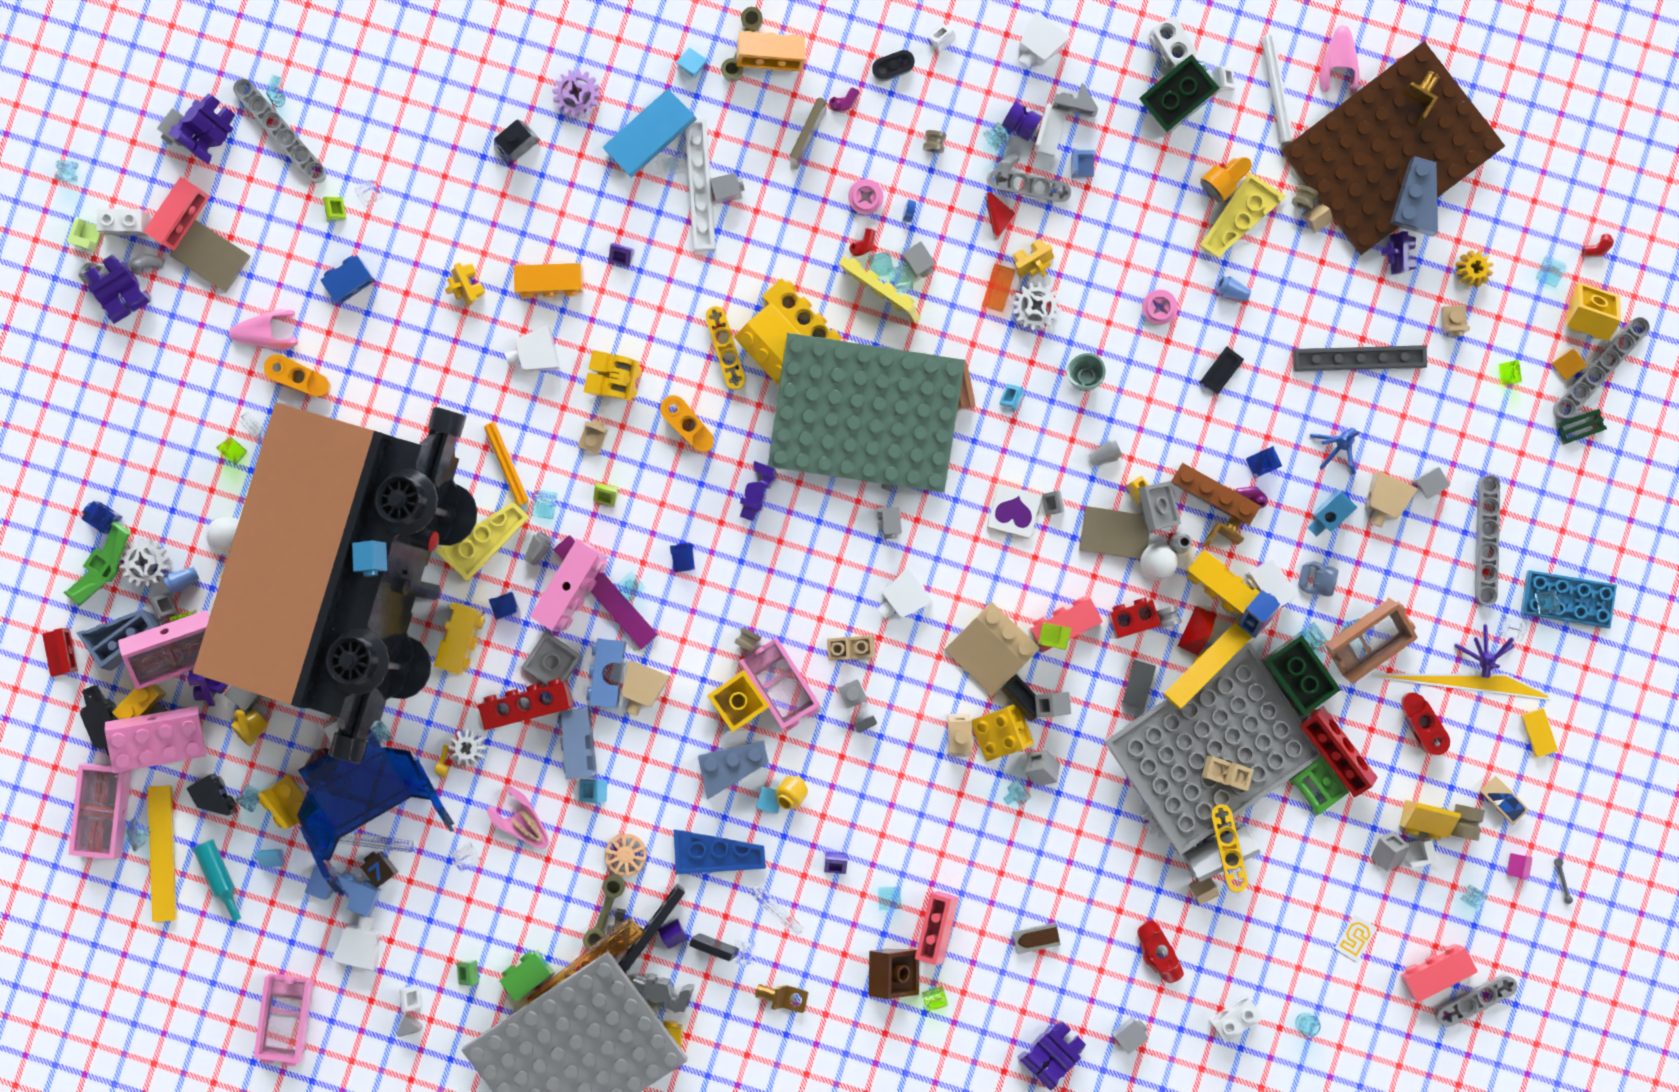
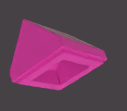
M1510 853L1506 875L1529 879L1533 857Z

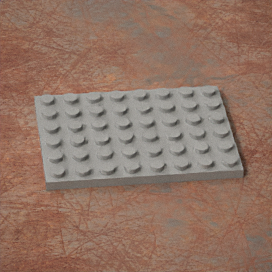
M1247 643L1180 711L1165 699L1104 741L1178 855H1182L1214 832L1211 812L1216 805H1227L1232 811L1233 818H1235L1322 757L1321 753L1300 727L1301 719L1250 643ZM1207 755L1253 769L1254 772L1249 790L1243 791L1202 778ZM1219 809L1218 814L1215 815L1216 818L1219 817L1222 823L1221 826L1217 825L1218 829L1225 825L1224 818L1228 815L1227 812L1223 813L1222 809Z
M609 951L465 1045L461 1050L492 1092H641L688 1060L686 1054Z

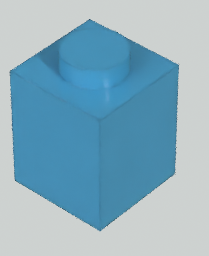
M364 541L352 543L354 572H362L364 577L378 576V572L387 571V547L385 542Z

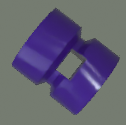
M1015 101L1001 126L1010 132L1017 131V136L1028 142L1042 116L1034 111L1027 112L1026 106Z

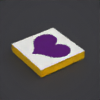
M998 484L987 527L1031 538L1042 495Z

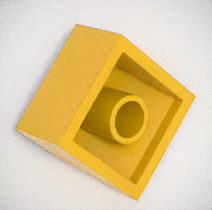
M1578 281L1566 313V327L1576 332L1589 334L1596 339L1609 341L1621 322L1620 296Z
M745 670L707 695V698L732 733L770 707Z
M1405 799L1399 826L1405 827V832L1419 835V831L1428 833V838L1441 840V836L1450 837L1461 817V813Z

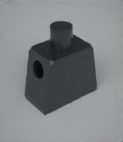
M517 119L494 138V150L508 166H511L541 139L526 122Z

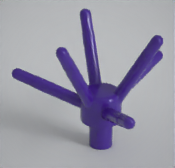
M1484 624V652L1477 637H1474V642L1479 655L1457 643L1454 644V647L1480 661L1479 666L1482 668L1481 676L1483 678H1490L1491 669L1500 668V665L1496 664V660L1514 648L1515 645L1512 643L1514 638L1511 637L1495 655L1489 653L1488 626Z

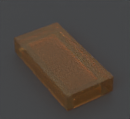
M994 263L981 307L1003 313L1016 269Z

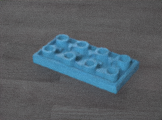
M666 89L602 148L632 178L694 123L697 118L669 89Z
M1527 570L1520 614L1611 628L1617 584Z

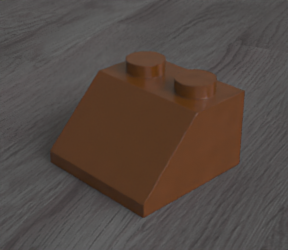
M917 949L870 950L869 996L894 999L919 995V960L915 959Z

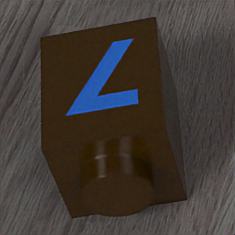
M374 851L363 859L365 863L360 866L376 888L383 885L399 872L383 851L377 854Z

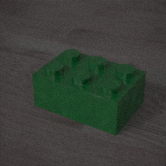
M1191 54L1139 97V100L1166 134L1169 135L1220 92V87Z
M1295 635L1261 659L1299 715L1306 716L1341 690L1302 635Z

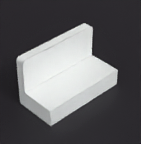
M1047 103L1033 149L1034 152L1051 157L1055 156L1067 113L1051 109V104Z

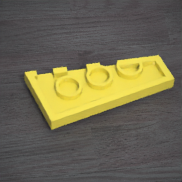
M1249 172L1199 247L1214 257L1219 258L1286 196Z
M843 256L838 263L843 271L865 287L870 285V289L881 299L889 298L887 301L893 308L900 313L902 310H905L912 322L915 324L918 322L921 316L914 305L915 301L906 294L901 296L896 292L897 289L889 282L882 283L879 281L880 277L871 270L866 272L861 268L862 265L854 258L849 260Z
M512 502L489 516L486 520L476 524L471 534L462 542L452 546H441L435 551L469 582L530 517L515 502Z

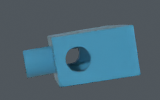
M1337 489L1313 513L1317 519L1307 528L1316 537L1326 528L1332 532L1358 507L1341 490ZM1328 512L1333 514L1330 520L1325 519V515Z

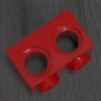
M1146 597L1134 600V605L1126 607L1125 603L1112 607L1113 611L1109 612L1108 616L1115 639L1161 626L1154 601H1147ZM1143 607L1149 611V618L1147 620H1142L1139 617V610ZM1120 614H1125L1128 617V624L1124 627H1121L1117 622Z

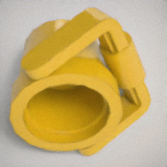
M236 710L232 714L234 722L230 725L237 734V737L249 747L255 743V740L269 726L264 718L255 710L246 715L244 711Z

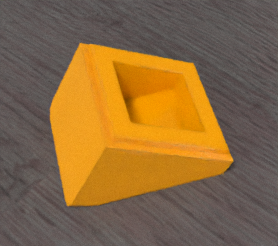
M1574 348L1569 349L1551 363L1565 381L1587 366L1586 362Z

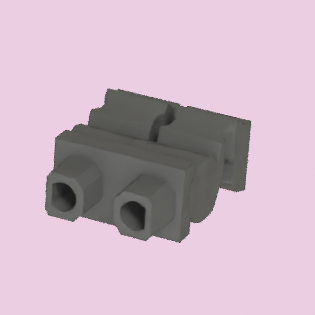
M651 973L648 977L637 975L634 978L633 985L646 1002L648 1000L657 1004L664 1002V1007L669 1008L674 1013L685 1012L695 984H687L681 989L679 994H675L672 980L669 978H657L658 975Z

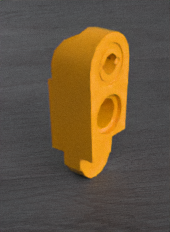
M271 355L264 362V373L275 382L317 398L328 395L331 390V383L327 377L283 355ZM277 363L281 365L279 372L273 370V366ZM303 372L304 380L301 383H297L296 375Z
M671 395L664 398L660 405V412L663 418L697 452H709L714 446V436L681 397ZM672 404L678 407L675 413L669 411V407ZM687 420L695 422V428L690 432L683 429V424Z

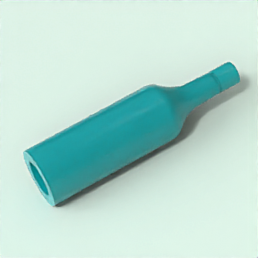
M214 839L192 848L214 897L220 899L225 904L233 922L242 919L233 898L234 883Z

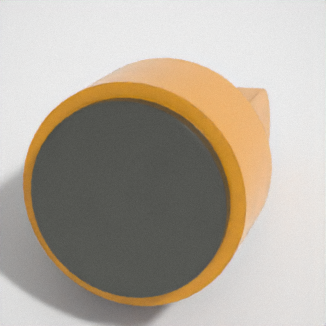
M1247 157L1231 159L1223 168L1214 165L1200 178L1202 188L1212 199L1223 203L1237 190V183L1251 170V160Z

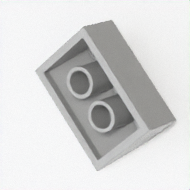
M1235 823L1243 861L1260 854L1261 851L1246 826ZM1226 831L1220 834V839L1223 843L1229 844L1233 841V835ZM1215 833L1206 837L1205 842L1199 845L1196 844L1182 854L1192 877L1199 882L1223 871ZM1230 853L1225 857V861L1228 865L1235 866L1238 864V857Z

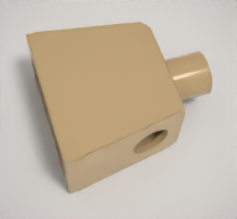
M1381 471L1374 472L1365 502V507L1374 511L1369 523L1382 528L1386 517L1392 520L1398 519L1418 488Z
M629 660L621 696L630 699L625 712L638 716L642 704L652 707L668 682L670 675Z
M947 714L948 757L971 756L972 720L970 714Z

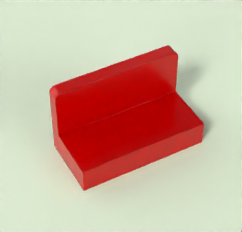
M59 628L43 633L42 637L50 676L54 677L78 672L70 628Z

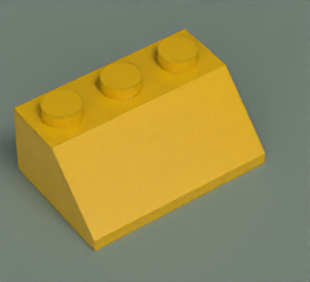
M771 302L749 320L734 338L779 386L787 333L802 334Z

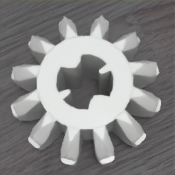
M465 729L464 734L461 731L456 732L458 739L455 737L450 739L455 746L448 747V750H455V753L450 756L451 759L459 757L457 760L458 765H461L465 759L466 767H470L471 760L475 765L479 764L477 756L485 758V754L480 752V750L487 749V745H480V742H483L485 737L477 739L479 734L477 730L472 735L470 729ZM465 742H467V744L471 743L472 748H470V754L469 751L465 752L463 750V748L466 747Z

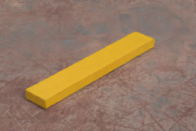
M1241 617L1164 693L1163 696L1179 711L1253 638L1237 625Z
M172 785L149 786L147 789L152 922L177 920Z

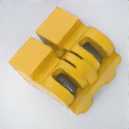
M593 350L588 369L598 374L587 373L583 392L596 397H609L628 401L635 399L637 395L635 382L636 379L641 377L642 368L639 366L640 362L628 357Z

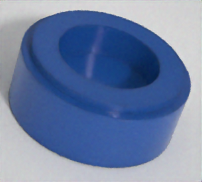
M907 199L902 221L909 223L912 221L916 209V201Z

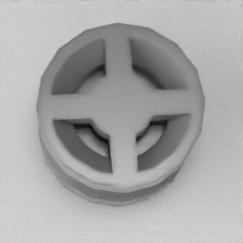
M1177 605L1157 611L1161 621L1160 629L1182 623L1181 618L1177 615Z

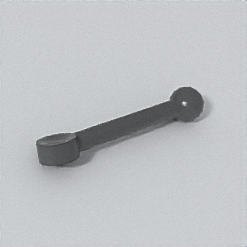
M1561 858L1554 859V865L1558 867L1565 893L1564 901L1566 904H1571L1573 898L1569 894L1562 868L1564 861Z

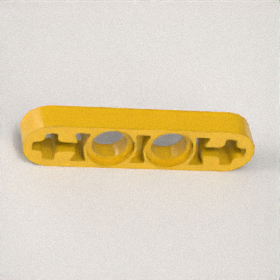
M712 306L706 312V320L724 379L731 390H740L745 385V375L728 320L721 307ZM717 311L718 314H722L719 317L721 326L726 324V327H720L713 331L712 327L717 326L715 320H710V317L713 316L712 312ZM726 332L729 339L725 344H720L716 341L718 333ZM726 353H732L735 356L733 364L726 365L723 363L722 358ZM739 366V370L735 369L736 376L742 378L738 386H735L734 383H729L732 375L730 371L726 373L725 369H733Z
M1219 804L1213 808L1211 820L1228 889L1234 893H1240L1246 889L1248 879L1231 809L1227 805ZM1219 809H1222L1223 813L1227 812L1228 815L1224 818L1225 825L1230 823L1231 827L1217 828V825H1222L1221 819L1215 817ZM1224 831H1229L1233 835V841L1229 844L1223 843L1220 839V834ZM1227 854H1235L1238 857V864L1235 866L1228 865L1225 861ZM1241 868L1242 872L1237 871L1238 879H1243L1244 882L1241 883L1240 888H1237L1236 885H1231V881L1234 880L1233 872L1228 874L1227 870Z

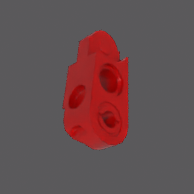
M1408 692L1403 695L1400 706L1420 748L1432 755H1441L1447 752L1451 743L1449 734L1428 701L1422 695L1415 692ZM1425 716L1427 718V725L1422 728L1419 725V719ZM1434 738L1438 739L1439 746L1433 744Z

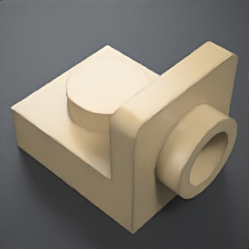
M1466 305L1442 307L1443 334H1450V337H1462L1464 333L1470 331V326H1467Z
M598 420L585 421V428L577 447L599 455L609 430L604 428L605 423Z

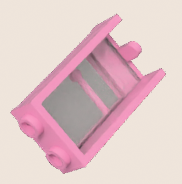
M778 637L739 661L770 706L768 708L782 730L786 727L788 730H791L800 724L798 719L804 715L809 718L819 711L817 709L820 706L819 701Z
M272 973L265 976L253 1058L260 1059L262 1063L279 1061L284 1066H296V1064L304 1060V1047L315 979Z

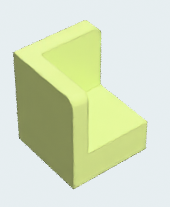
M75 217L67 243L95 252L101 233L96 231L95 224Z

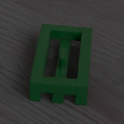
M1600 408L1555 424L1562 444L1565 445L1607 430L1606 425L1603 423L1604 418L1600 415ZM1595 416V420L1564 430L1562 427L1587 417ZM1594 424H1598V428L1584 432L1582 434L1570 437L1568 439L1566 437V434L1578 431L1580 429L1589 427Z

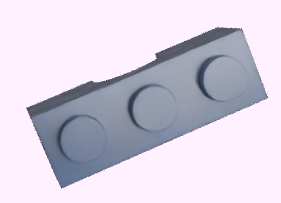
M597 638V642H593L592 656H595L594 665L591 664L589 669V678H592V686L587 688L586 700H590L589 705L618 708L621 685L610 684L605 679L604 672L611 663H624L626 641Z
M322 863V866L314 867L304 893L327 900L331 897L336 887H341L349 894V903L346 909L366 917L372 914L381 892L380 888H376L370 880L362 882L355 879L356 875L343 871L342 874L334 871L335 867L326 863Z

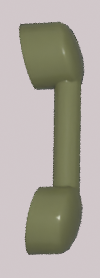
M751 6L743 10L741 14V22L744 27L743 32L758 31L763 25L762 12L758 8ZM736 52L734 58L726 59L721 65L722 75L729 82L740 80L744 74L743 67H736Z
M618 875L607 877L602 884L603 892L606 895L596 926L588 930L583 939L584 946L589 951H599L606 944L605 924L614 899L621 896L626 887L625 881Z

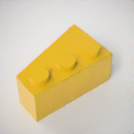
M1201 550L1184 570L1188 574L1186 578L1195 585L1199 583L1205 588L1203 592L1214 600L1216 597L1222 602L1220 606L1229 614L1232 612L1235 614L1244 613L1247 606L1260 593L1257 589L1252 590L1243 582L1244 579L1240 576L1236 577L1227 569V566L1206 550Z
M452 602L450 609H453L450 620L446 621V632L443 640L440 642L434 667L463 675L464 671L467 672L470 667L471 659H469L471 650L474 651L479 638L476 635L478 629L483 628L486 617L483 616L484 611L462 603Z

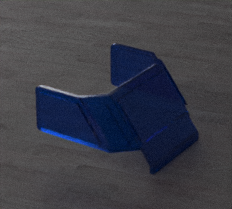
M369 729L366 738L369 742L362 763L347 762L326 753L298 769L299 774L309 787L297 814L302 825L299 828L323 878L335 893L338 892L341 896L346 893L330 862L339 839L409 798L431 800L450 832L455 831L452 826L455 823L419 759L415 760L408 750L389 747L382 748L371 729Z

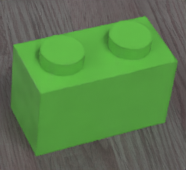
M538 950L533 954L531 951L527 952L520 958L521 963L518 966L514 967L511 965L502 972L504 977L499 982L515 1002L554 972Z

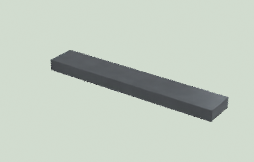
M1427 345L1304 348L1292 350L1293 372L1428 367Z

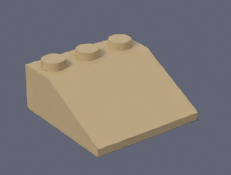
M991 601L944 650L993 696L1034 656L1040 647Z

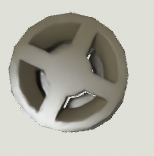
M926 130V142L923 143L922 149L932 153H944L943 141L946 140L947 134L937 130Z
M1298 185L1296 188L1297 195L1293 197L1291 203L1298 208L1312 210L1314 206L1313 200L1317 198L1318 191L1305 185Z
M742 627L740 630L741 635L735 639L734 643L754 653L756 649L755 644L762 637Z

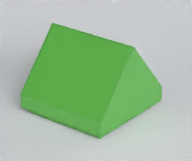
M477 960L457 962L459 985L472 986L479 983Z

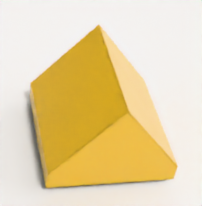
M1142 475L1125 486L1137 505L1141 503L1138 488L1148 486Z

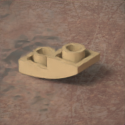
M874 635L827 638L828 661L876 657Z

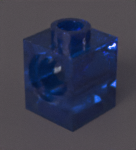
M93 500L92 503L90 502L85 506L83 510L84 515L81 519L101 533L109 534L112 521L119 522L123 516L104 503Z

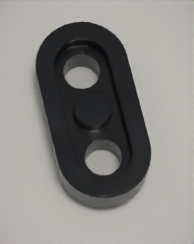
M900 50L874 61L872 74L875 79L882 82L899 77L912 71L915 58L907 50ZM906 60L908 64L901 66L899 62ZM881 67L887 69V72L885 74H881L879 72V69Z

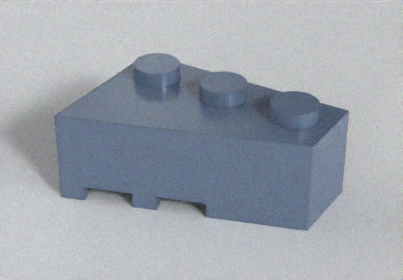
M1416 156L1409 160L1390 225L1431 237L1438 234L1436 162Z
M140 610L119 617L112 622L102 623L94 628L76 633L99 668L112 671L124 662L118 640L159 627L161 624L153 613Z
M590 707L561 711V715H558L559 729H562L563 738H560L561 750L564 751L563 771L565 773V780L596 775L597 765Z
M765 740L698 755L707 800L769 763Z

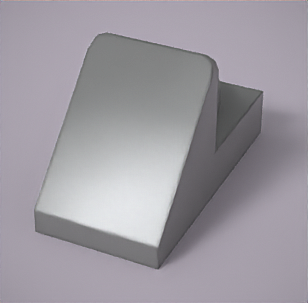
M1083 82L1080 85L1077 98H1073V95L1070 93L1062 92L1056 94L1052 108L1094 118L1099 109Z

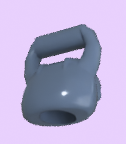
M1306 562L1302 565L1298 582L1299 588L1308 594L1332 596L1339 571L1335 567L1325 566L1319 562ZM1311 567H1314L1317 570L1313 587L1307 588Z

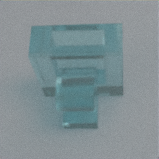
M1017 778L1007 787L1009 793L1003 797V800L1007 806L1016 801L1020 807L1030 799L1031 795L1020 779Z

